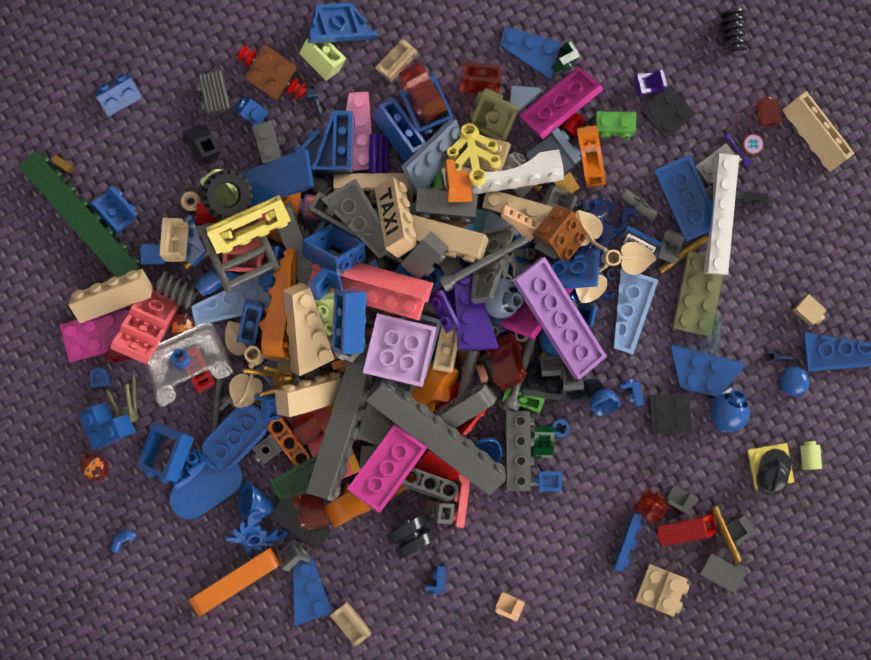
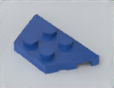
M352 3L316 4L313 10L308 43L371 40L378 37V32L376 30L372 31L366 25L367 20L358 13Z
M673 345L670 347L679 388L718 397L725 391L746 364Z

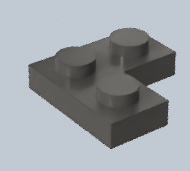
M560 355L540 356L542 376L562 375L564 391L584 389L583 377L580 380H575Z

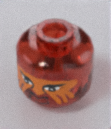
M190 314L175 315V319H172L170 323L172 338L179 339L180 343L191 342V338L197 335L194 317H190Z
M94 453L91 456L87 454L80 461L82 465L80 468L81 474L91 482H101L110 472L108 461L98 453Z

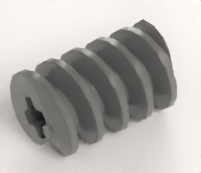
M165 270L157 281L155 287L157 294L160 295L164 292V298L171 296L170 300L172 302L178 300L177 304L179 306L184 304V309H190L197 299L199 291L194 292V285L188 289V282L181 285V278L174 281V274L168 278V271Z

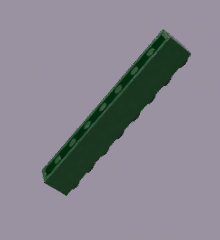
M37 151L33 152L18 166L115 277L123 276L131 270L137 271L142 269L139 266L141 264L140 260L134 254L132 256L126 251L128 247L122 240L117 241L113 237L115 235L114 231L108 225L105 227L100 222L103 219L96 211H90L88 208L90 204L83 196L79 198L75 194L77 189L70 182L66 183L62 179L64 175L57 167L52 168L49 164L51 160L44 152L42 154Z

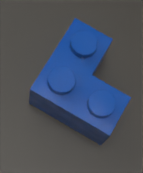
M107 403L90 407L78 413L92 450L108 446L136 433L129 415L113 419Z

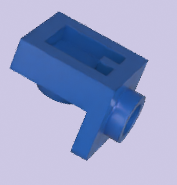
M634 379L622 381L623 385L618 386L619 390L631 388V391L628 392L630 403H634L635 407L644 405L640 383L634 382Z
M260 393L254 394V399L262 401L261 421L270 422L280 419V415H277L275 393L262 397L259 396Z
M438 565L437 570H433V582H437V585H425V590H429V594H441V591H445L446 565Z

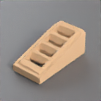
M506 205L502 208L501 218L510 225H513L522 236H527L530 242L534 238L533 232L540 223Z

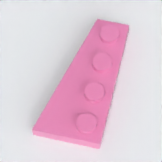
M369 92L349 93L346 111H353L355 115L353 171L369 170V134H372Z

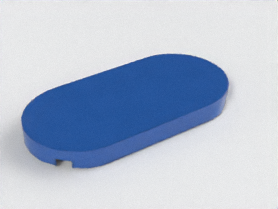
M251 404L245 407H236L205 439L202 445V456L208 467L217 471L232 469L264 437L268 430L269 422L261 421L260 406Z
M237 463L232 469L226 471L213 470L205 465L187 484L178 490L175 487L172 489L170 494L171 508L178 516L184 519L200 517L238 491L243 478L240 465Z

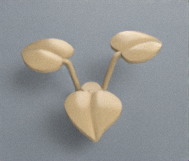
M581 210L576 211V217L587 232V238L580 246H586L591 241L593 245L603 251L601 259L604 265L600 267L599 273L608 266H616L621 262V267L627 274L637 275L645 271L656 260L655 255L647 247L637 242L625 243L621 247V254L617 250H608L606 247L598 244L594 239L599 238L603 231L600 219L591 213ZM599 274L598 287L575 288L579 301L587 303L600 297L606 290L607 279Z
M228 321L225 331L227 348L234 355L240 356L244 354L246 360L250 363V369L254 370L253 367L261 364L263 358L278 362L277 367L279 370L290 371L291 357L288 359L265 357L254 345L237 342L240 323ZM244 373L238 374L231 380L229 392L235 407L251 405L257 400L254 399V394L262 392L263 384L261 380L253 378L254 374H250V376Z

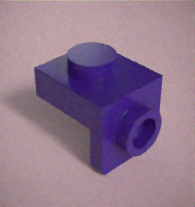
M663 69L653 73L637 74L633 77L637 95L658 93L667 88Z

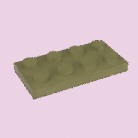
M689 251L686 254L672 329L711 337L723 275L703 274L705 255Z

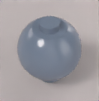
M500 278L493 300L484 302L490 316L507 318L521 307L523 297L512 281Z

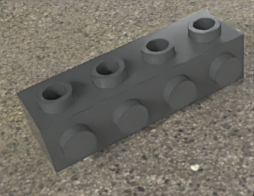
M506 411V491H531V487H534L535 484L534 475H531V467H534V455H531V447H534V435H530V427H534V415H530V411H517V413Z

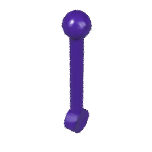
M725 133L724 139L730 142L742 158L744 166L749 167L752 161L744 156L731 139V134Z

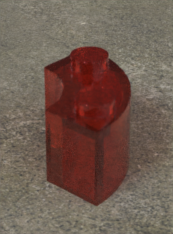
M419 62L398 73L401 79L399 85L404 93H409L415 103L413 107L419 117L423 115L429 121L447 110L442 96Z
M513 332L496 339L499 346L498 349L488 350L494 371V382L500 386L502 391L522 383L527 375L521 358L522 348Z
M311 411L292 417L282 416L283 420L288 419L294 430L291 433L296 442L301 441L303 446L324 434Z
M311 494L292 498L294 509L299 510L300 516H298L300 528L304 527L305 532L330 525L323 498Z

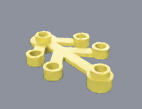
M468 123L462 126L459 140L447 149V156L449 159H457L454 161L455 167H458L455 171H462V165L470 158L472 171L469 174L470 182L475 187H481L486 182L485 172L480 169L478 156L488 161L491 168L500 167V156L491 154L497 152L498 143L495 140H490L480 135L479 129L474 124ZM475 141L485 145L487 151L477 147ZM467 143L468 148L459 156V150Z

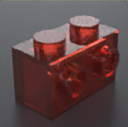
M463 62L459 91L483 93L485 88L499 93L502 66Z

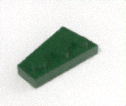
M318 455L270 481L279 499L308 494L306 491Z

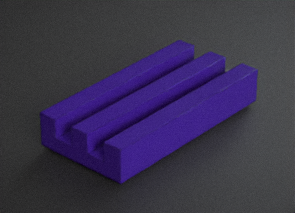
M369 134V173H388L389 140L381 134Z

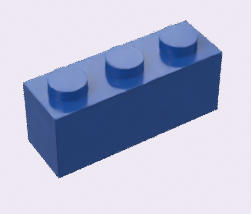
M394 97L380 104L371 117L404 163L426 143Z
M357 289L334 290L332 351L341 354L364 353L366 292Z

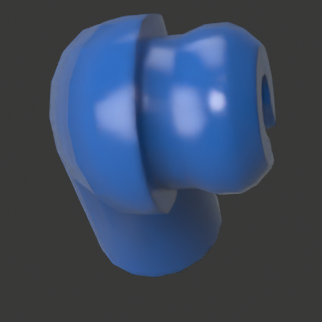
M124 529L116 533L109 550L119 553L122 543L126 541L132 542L135 539V532L130 529Z

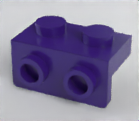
M442 289L429 296V299L445 332L448 333L460 325L455 316L454 296L451 290L448 292Z

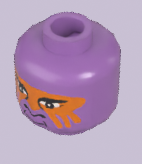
M306 194L303 199H300L299 214H302L303 219L321 220L308 212L316 195Z

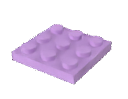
M377 313L363 373L423 387L437 327Z

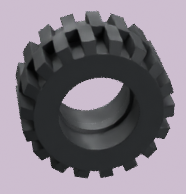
M221 170L211 174L203 183L201 201H203V206L207 209L208 213L215 218L224 220L247 210L251 206V198H253L252 187L249 185L248 179L244 178L241 173H237L234 170ZM223 183L234 185L238 191L237 202L230 207L221 206L215 198L217 187Z

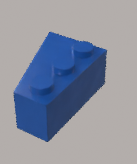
M332 111L321 146L318 149L317 157L311 168L314 173L353 174L355 116L353 111Z

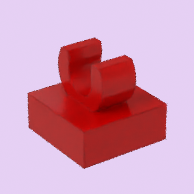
M577 112L568 118L567 123L563 122L561 124L567 133L574 138L578 135L577 129L582 128L586 123L581 114Z

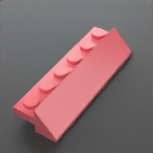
M314 263L310 267L313 270L308 282L309 287V283L311 282V280L322 269L320 266ZM358 263L340 274L343 290L357 289L366 292V307L418 321L433 287L431 282L363 263Z

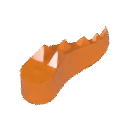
M292 247L283 252L285 257L279 260L281 264L280 269L273 273L276 281L274 286L268 290V293L272 296L269 307L264 310L267 313L265 319L259 323V327L263 331L261 347L265 357L287 359L290 357L283 290L296 285L297 252Z
M434 360L429 365L423 387L414 386L412 392L413 398L419 403L425 404L431 412L435 411V406L440 402L449 401L451 389L459 376V371L455 367H453L452 373L433 370Z
M411 473L405 478L409 483L416 480L415 476ZM350 484L344 487L341 497L324 507L334 528L353 517L373 510V508L347 490ZM399 486V488L391 497V499H393L400 493L404 492L408 488Z

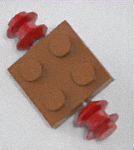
M249 45L240 47L236 54L238 56L237 61L244 60L245 66L252 64L245 77L247 81L276 100L280 99L286 87H288V95L291 93L295 94V100L303 98L307 92V88H305L306 83L299 84V78L290 80L298 67L267 45L262 47L258 56L256 50L252 52L249 50Z

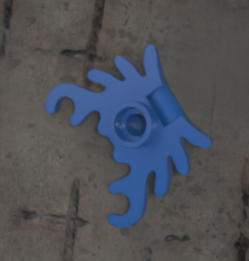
M258 508L248 513L247 523L241 521L239 523L240 528L232 530L234 535L226 537V541L242 544L249 557L252 555L251 549L262 551L261 546H271L273 544L271 541L282 540L288 535L286 529L278 533L277 529L274 528L271 532L267 533L266 529L256 524L261 521L260 516L253 517L261 513Z

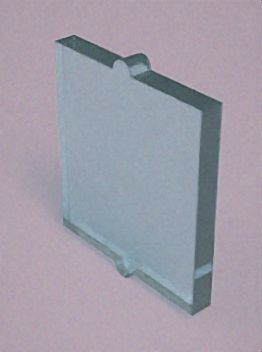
M717 315L714 319L708 349L711 353H715L718 349L724 317L721 315Z

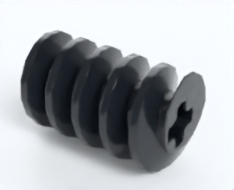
M736 8L721 13L720 17L724 19L721 21V26L724 27L721 29V33L724 34L721 40L725 42L722 44V49L732 52L747 49L741 46V44L747 42V40L741 39V36L746 35V32L740 30L746 27V24L740 23V21L746 19L745 16H740V13L745 12V9Z

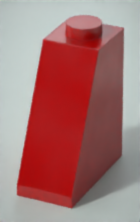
M713 513L663 524L657 527L656 535L663 547L708 538L717 533Z

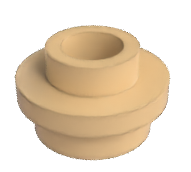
M189 191L183 194L181 204L184 209L194 211L197 209V204L200 203L201 199L197 193ZM190 198H193L195 200L194 204L192 205L188 204V200Z

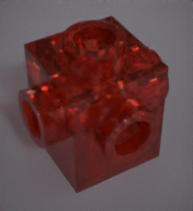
M647 490L633 508L652 524L656 525L670 506L664 502L666 498L656 491L654 494Z

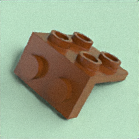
M555 205L532 234L536 240L549 244L559 260L564 262L569 261L587 238V232L574 212L559 205Z

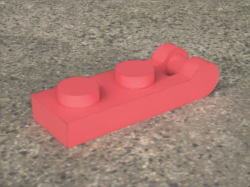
M460 474L456 478L458 481V493L453 499V502H456L453 526L464 528L470 480Z

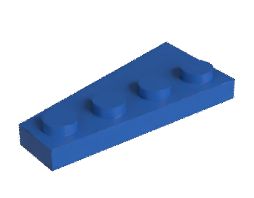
M803 332L807 372L871 366V343Z

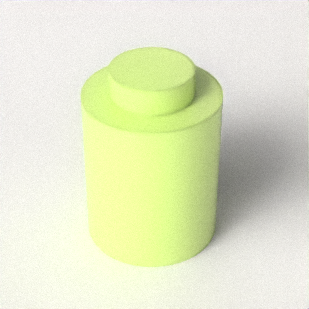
M816 441L804 442V446H800L802 470L822 469L820 445H816Z

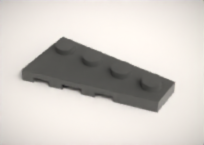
M513 225L478 232L485 234L489 240L483 258L511 243L516 228ZM508 254L473 273L471 301L474 304L493 300Z

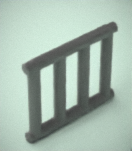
M259 219L251 221L252 225L259 222ZM200 231L203 243L226 293L232 292V288L272 269L273 271L280 269L266 235L263 237L258 236L262 246L221 264L207 231ZM263 253L266 254L268 263L229 281L225 271Z

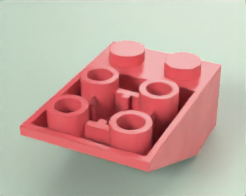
M265 213L262 214V217L258 218L259 222L264 219L267 221ZM249 222L234 230L230 229L232 232V236L235 235V232L240 231L248 226H251L252 223ZM258 236L251 239V242L233 247L230 252L224 253L223 263L262 246ZM263 253L227 271L249 272L268 263V258Z

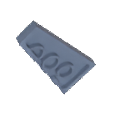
M450 119L401 166L416 198L418 188H429L448 159L447 149L459 140L461 129L456 119Z

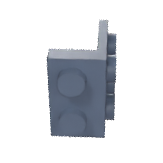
M558 127L551 132L549 137L528 151L526 155L530 161L539 152L559 149L564 173L581 161L579 149L575 145L572 147L568 141L570 138L564 130L560 131Z

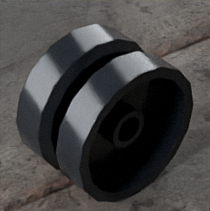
M424 513L413 519L406 520L386 535L390 544H397L403 540L404 543L395 549V553L400 560L437 538V535L431 528L420 533L419 530L428 523Z

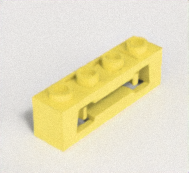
M280 195L206 227V230L216 253L222 252L224 254L230 252L238 244L245 245L256 236L263 237L269 234L270 230L276 227L281 229L287 226L291 220ZM265 213L267 221H265L264 219L240 231L235 232V235L232 236L230 228L234 230L240 226H243L251 221H254L262 217V214Z

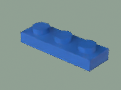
M632 512L613 565L614 570L622 572L623 568L627 569L630 561L628 557L629 551L634 550L637 539L634 538L637 531L640 532L643 525L642 516Z

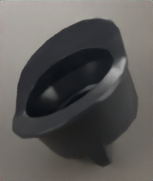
M583 377L584 389L564 391L562 378H560L561 400L564 403L589 402L590 397L596 391L603 389L600 380Z
M771 449L761 458L756 484L758 489L767 496L778 495L787 486L791 471V460L785 451Z

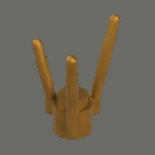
M264 366L263 369L269 372L242 369L244 373L273 377V384L278 388L261 392L259 394L261 397L274 394L276 390L283 389L284 385H293L294 378L290 371H282L268 366Z

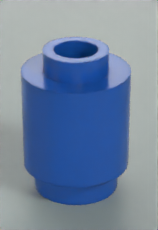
M212 269L200 277L195 286L203 296H206L222 287L217 272Z

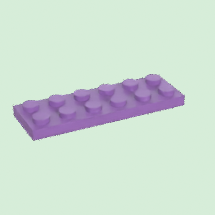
M545 257L538 259L512 280L575 380H580L607 357Z

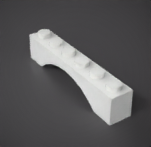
M557 149L539 152L533 159L516 168L505 171L485 172L486 182L481 187H475L471 184L472 194H482L564 180L560 151ZM462 166V171H469L470 174L472 169ZM443 168V169H442L443 181H444L445 191H447V189H446V180H445V168Z
M719 153L714 157L713 210L703 274L728 275L739 155Z

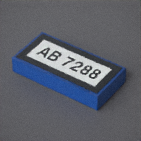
M630 226L626 227L618 241V244L621 246L628 242L640 243L647 247L655 257L662 247L661 242Z

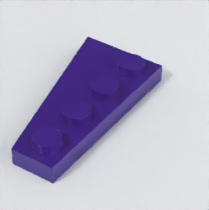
M453 270L452 275L461 270ZM472 273L456 282V285L453 286L455 316L460 324L456 327L457 350L498 349L499 346L484 302L474 304L471 301Z

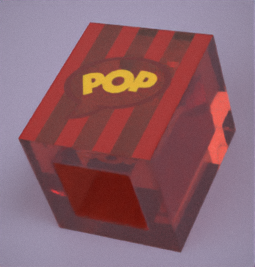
M772 96L761 98V101L755 105L759 128L779 125L782 122L779 99H772Z

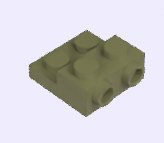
M485 88L483 93H478L475 103H478L477 108L472 109L469 119L471 124H474L479 129V132L497 140L506 141L520 107L503 100V95Z

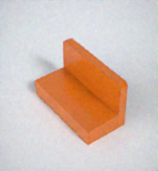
M454 159L446 160L445 180L448 202H472L469 171H455Z

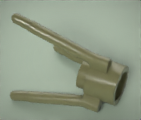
M135 374L132 375L131 382L132 404L129 384L126 383L127 405L122 406L121 411H119L110 391L106 390L116 418L128 414L131 422L137 421L136 414H138L136 408Z

